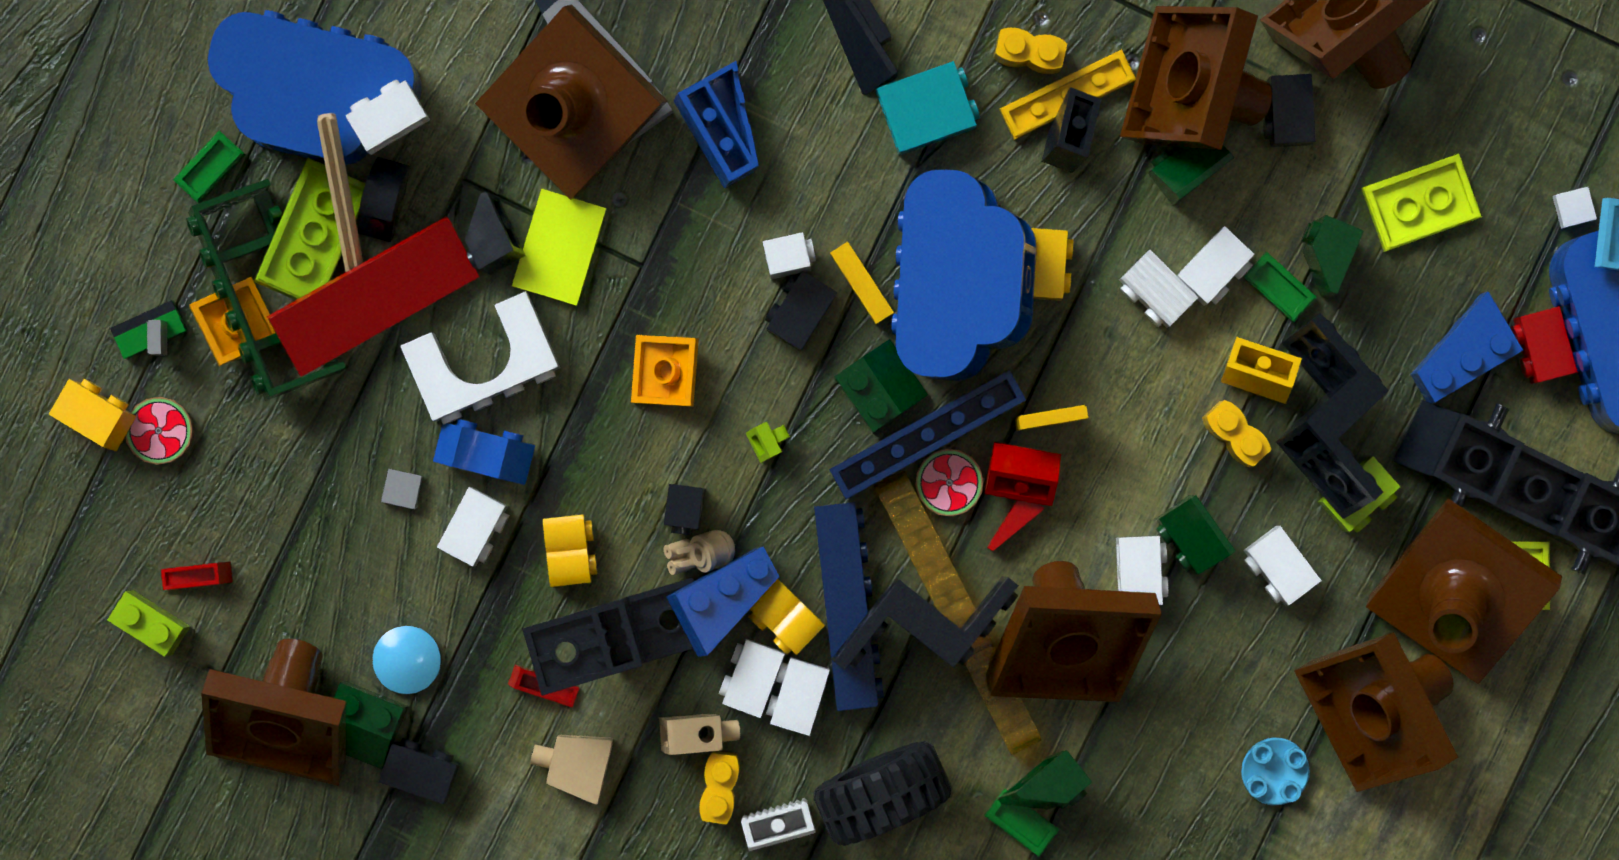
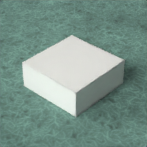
M1588 187L1552 196L1561 229L1597 219Z

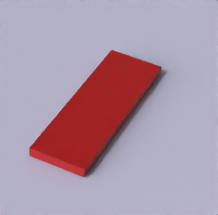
M444 217L268 315L267 318L295 369L302 377L477 279L479 275L470 263L467 252L449 218Z

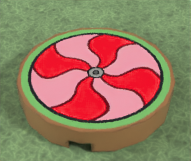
M164 397L149 398L137 404L131 411L137 417L125 436L126 443L133 454L144 462L156 465L173 463L183 456L192 445L194 436L193 420L186 409L177 401Z
M944 449L932 453L923 460L916 474L915 487L919 499L927 509L938 515L952 517L967 512L977 503L982 494L983 477L980 467L971 456L960 450Z

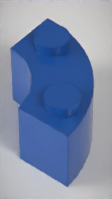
M461 419L457 420L456 425L449 423L443 425L442 423L433 462L514 483L526 484L535 445L522 442L524 435L504 431L502 437L476 430L477 423Z

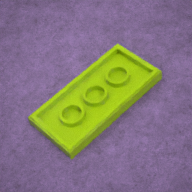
M307 158L254 280L255 283L294 300L328 283L342 254L326 167L310 158ZM347 175L356 220L365 183Z

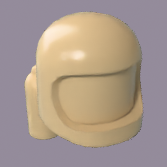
M712 530L692 537L691 540L683 539L665 545L664 554L666 558L670 559L667 564L668 571L671 575L693 570L696 567L705 573L719 569L730 563L735 556L733 539L724 531Z

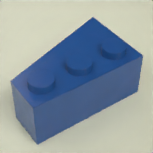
M737 61L680 91L674 99L676 107L724 189L754 173L759 166L752 131L745 109L744 94L739 81Z
M1487 291L1481 293L1474 300V303L1455 322L1449 332L1436 344L1410 375L1425 400L1429 403H1435L1523 351Z
M763 546L743 554L727 565L666 596L697 656H708L779 578V575Z

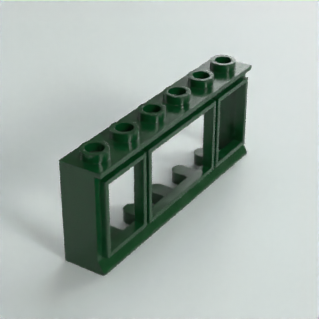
M269 179L193 205L188 212L190 217L186 218L191 235L193 237L198 236L202 245V249H199L202 263L206 269L211 267L216 279L212 281L214 292L218 300L224 299L229 311L225 313L227 324L232 332L237 331L241 340V344H238L241 358L245 364L250 362L254 375L251 376L253 387L257 395L263 394L265 401L339 374L346 368L344 361L338 363L337 358H334L322 365V370L274 387L259 351L281 342L276 333L255 341L223 263L269 247L281 220L282 212L279 206L274 207L268 192L271 186ZM254 199L268 235L219 253L204 216Z

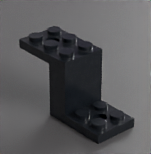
M1320 313L1287 337L1282 344L1293 356L1302 358L1301 366L1322 388L1326 395L1289 428L1276 443L1344 519L1375 501L1383 491L1377 485L1375 478L1366 472L1355 460L1350 449L1342 445L1338 439L1389 390L1382 384L1380 377L1372 372L1362 361L1358 352L1341 337L1334 324Z
M1002 576L963 626L959 628L901 580L895 578L831 659L844 670L848 665L855 668L867 653L863 647L868 640L872 638L876 641L888 627V624L884 622L888 616L948 665L954 668L959 663L963 666L975 651L971 647L979 636L985 638L995 627L997 622L993 618L1000 609L1007 611L1015 602L1018 594L1014 591L1019 585L1009 577Z
M692 577L522 628L541 695L543 696L641 667L646 662L693 649L681 624L679 623L672 630L665 629L660 623V616L666 610H673L666 596L694 582V578ZM562 642H569L576 649L575 658L570 662H563L556 655L557 646Z

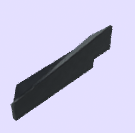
M823 0L862 94L868 95L897 77L898 71L882 47L891 41L892 35L870 0Z

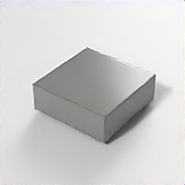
M148 320V353L154 356H167V322L163 320Z
M388 469L381 502L416 509L423 476Z

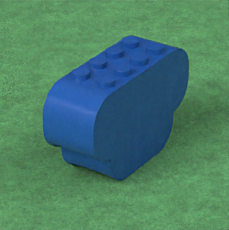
M265 10L264 15L240 12L224 19L213 34L208 54L210 73L219 86L233 95L232 117L237 128L245 136L262 147L321 162L325 161L317 124L319 115L334 113L336 115L345 165H350L360 161L368 154L345 116L352 112L350 107L364 98L368 97L371 101L382 94L380 89L394 80H398L399 83L406 80L418 100H420L422 91L421 78L417 69L403 53L385 43V39L367 34L364 35V39H359L352 35L350 30L331 26V30L326 31L319 27L318 23L298 18L297 23H293L286 19L285 15Z
M931 170L921 174L909 186L905 195L904 211H900L898 216V230L902 232V245H898L896 249V264L900 266V278L896 279L894 283V299L898 300V311L892 317V333L896 334L897 354L901 362L910 371L937 380H966L975 376L983 369L988 361L990 349H1003L1017 344L1026 336L1031 327L1034 304L1036 238L1030 225L1024 219L998 206L993 191L980 180L958 170Z
M1595 231L1569 240L1555 251L1549 266V276L1552 288H1549V295L1553 306H1560L1577 372L1582 384L1578 386L1580 399L1584 406L1588 405L1592 418L1602 429L1619 435V271L1595 267L1599 231Z

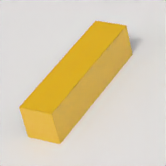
M848 241L830 252V256L875 325L894 314Z

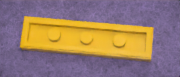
M1121 49L1000 108L999 111L1013 139L1016 140L1053 122L1067 91L1071 87L1097 98H1102L1135 82L1136 78Z

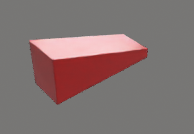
M1016 500L987 548L994 551L1045 508L1037 503Z
M230 561L161 569L163 590L233 582Z
M516 664L508 682V685L514 689L569 707H573L579 691L578 686H573L542 696L535 671Z

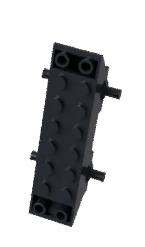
M1421 400L1393 462L1455 491L1451 500L1462 508L1468 497L1578 550V556L1571 570L1577 571L1579 574H1585L1592 557L1619 570V469L1613 481H1603L1524 445L1525 443L1509 436L1501 428L1510 409L1500 404H1496L1487 422L1477 421L1463 413L1459 414Z

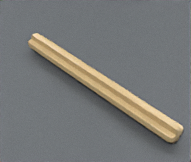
M327 113L318 116L317 124L345 272L362 264L363 257L337 118L334 113Z

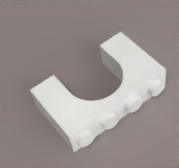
M526 291L494 305L509 338L511 351L504 371L489 382L471 384L459 379L450 369L439 341L432 332L400 346L432 421L437 422L441 420L443 425L460 419L462 417L460 411L469 407H473L474 411L481 410L492 405L493 401L491 398L504 393L505 397L508 398L524 391L525 389L522 384L534 379L537 384L556 377L554 371L559 369L560 365L531 298Z

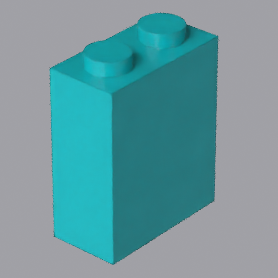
M954 61L877 88L876 94L899 156L976 128L975 120L980 119L979 111L974 99L968 101L964 88L969 87L965 72L962 67L957 69Z

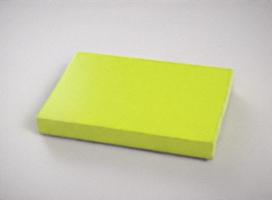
M1459 154L1361 188L1384 252L1482 218Z
M541 189L523 247L525 256L519 260L512 286L578 306L607 208L578 199L570 200L565 195Z

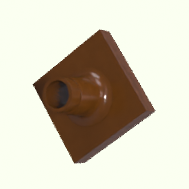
M1284 0L1260 19L1274 42L1330 78L1334 79L1346 68L1354 64L1357 70L1363 74L1370 87L1382 89L1400 81L1409 72L1412 65L1396 29L1432 0Z
M571 4L564 6L475 104L572 200L578 197L666 104L667 100ZM551 95L557 98L562 106L563 117L561 121L552 111L550 104Z
M1156 6L1120 137L1145 145L1221 150L1229 120L1238 121L1248 126L1258 124L1270 108L1272 89L1267 81L1243 70L1258 15L1238 7Z
M1448 498L1371 592L1366 608L1479 684L1560 589L1562 576Z
M1054 561L1041 566L1032 577L1033 586L1023 587L987 670L986 679L990 696L1120 702L1162 615L1156 593L1085 589L1079 570L1073 563Z
M1394 632L1318 657L1294 670L1356 792L1436 771L1458 758L1433 709L1453 691L1454 682L1450 670L1441 659L1431 654H1424L1416 660L1409 662Z
M282 639L276 645L273 657L269 661L262 681L209 669L201 693L206 755L339 786L346 764V701L314 694L323 659L322 652L314 645L302 640Z

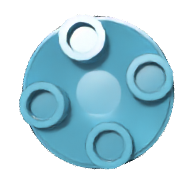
M413 626L394 628L385 633L375 646L373 653L375 674L379 681L393 692L400 694L420 692L435 680L440 671L441 655L438 645L421 628Z
M1267 738L1256 743L1245 755L1241 769L1242 780L1247 791L1256 800L1268 805H1283L1298 800L1308 783L1310 773L1305 753L1295 743L1284 738Z

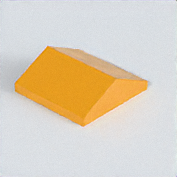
M252 277L232 285L255 341L275 334L267 318L270 313ZM214 293L189 304L218 365L222 366L240 359L241 355L238 350V344H241V340L237 331L232 332L227 324L225 313L229 311L224 299L218 300Z
M636 335L631 403L694 407L699 338Z

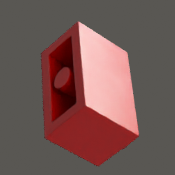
M1560 306L1513 319L1515 325L1511 326V330L1523 349L1524 358L1520 359L1521 370L1524 377L1530 379L1531 384L1577 372Z
M994 442L988 467L985 494L1052 506L1059 480L1061 454Z

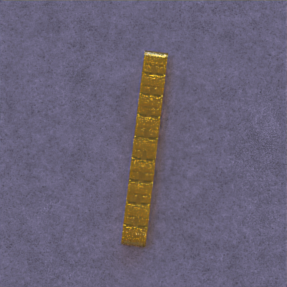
M903 470L874 485V488L936 609L961 628L975 611V607L908 476ZM989 634L985 638L979 636L971 645L975 651L965 663V666L1010 754L1013 756L1042 741V738L1021 698L990 696L986 673L996 648Z

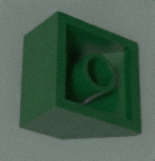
M1222 146L1221 150L1181 147L1172 155L1166 150L1151 162L1155 168L1148 174L1170 203L1174 205L1235 157L1225 146Z
M1328 215L1313 220L1312 224L1308 223L1301 242L1306 243L1302 252L1320 296L1324 298L1338 294L1364 232Z
M890 339L834 376V379L872 433L928 395L914 373L901 362L896 347Z
M1188 495L1156 518L1159 526L1155 528L1167 545L1172 542L1177 548L1179 554L1175 557L1186 572L1192 570L1194 574L1199 575L1236 552L1197 495Z
M348 681L340 682L334 698L346 701V755L383 769L391 744L395 741L408 705Z
M1064 750L1047 756L1001 795L998 800L1003 805L1046 810L1059 806L1061 809H1064L1069 804L1073 806L1087 795L1084 789L1092 781L1071 754Z

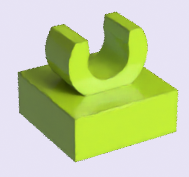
M767 422L746 432L760 463L781 453L782 451L778 443L790 437L784 425L771 431Z

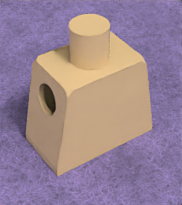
M716 714L659 717L661 752L668 755L719 751L723 748L722 742L740 740L738 720L721 721L720 715ZM707 727L708 734L706 738L700 739V729Z
M558 735L554 749L535 744L530 764L549 769L546 784L590 803L598 804L614 739L609 737Z

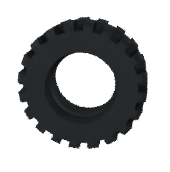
M920 741L882 753L833 776V778L823 782L822 785L816 788L814 791V801L831 840L839 846H846L851 843L855 844L874 838L901 825L903 826L916 818H920L927 814V812L939 807L940 804L945 803L951 797L952 787L934 746L927 741Z

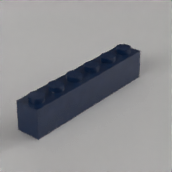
M1009 370L832 467L829 471L844 498L847 499L1024 402L1026 399Z
M855 502L814 507L831 658L870 611L867 610L866 597L872 596L870 576L863 577L862 563L868 562L866 542H859L858 529L865 528L863 509H856ZM871 639L863 647L867 653L855 668L848 665L844 670L832 660L837 711L878 707L877 699L884 698L882 678H875L874 665L880 664L878 644H871Z

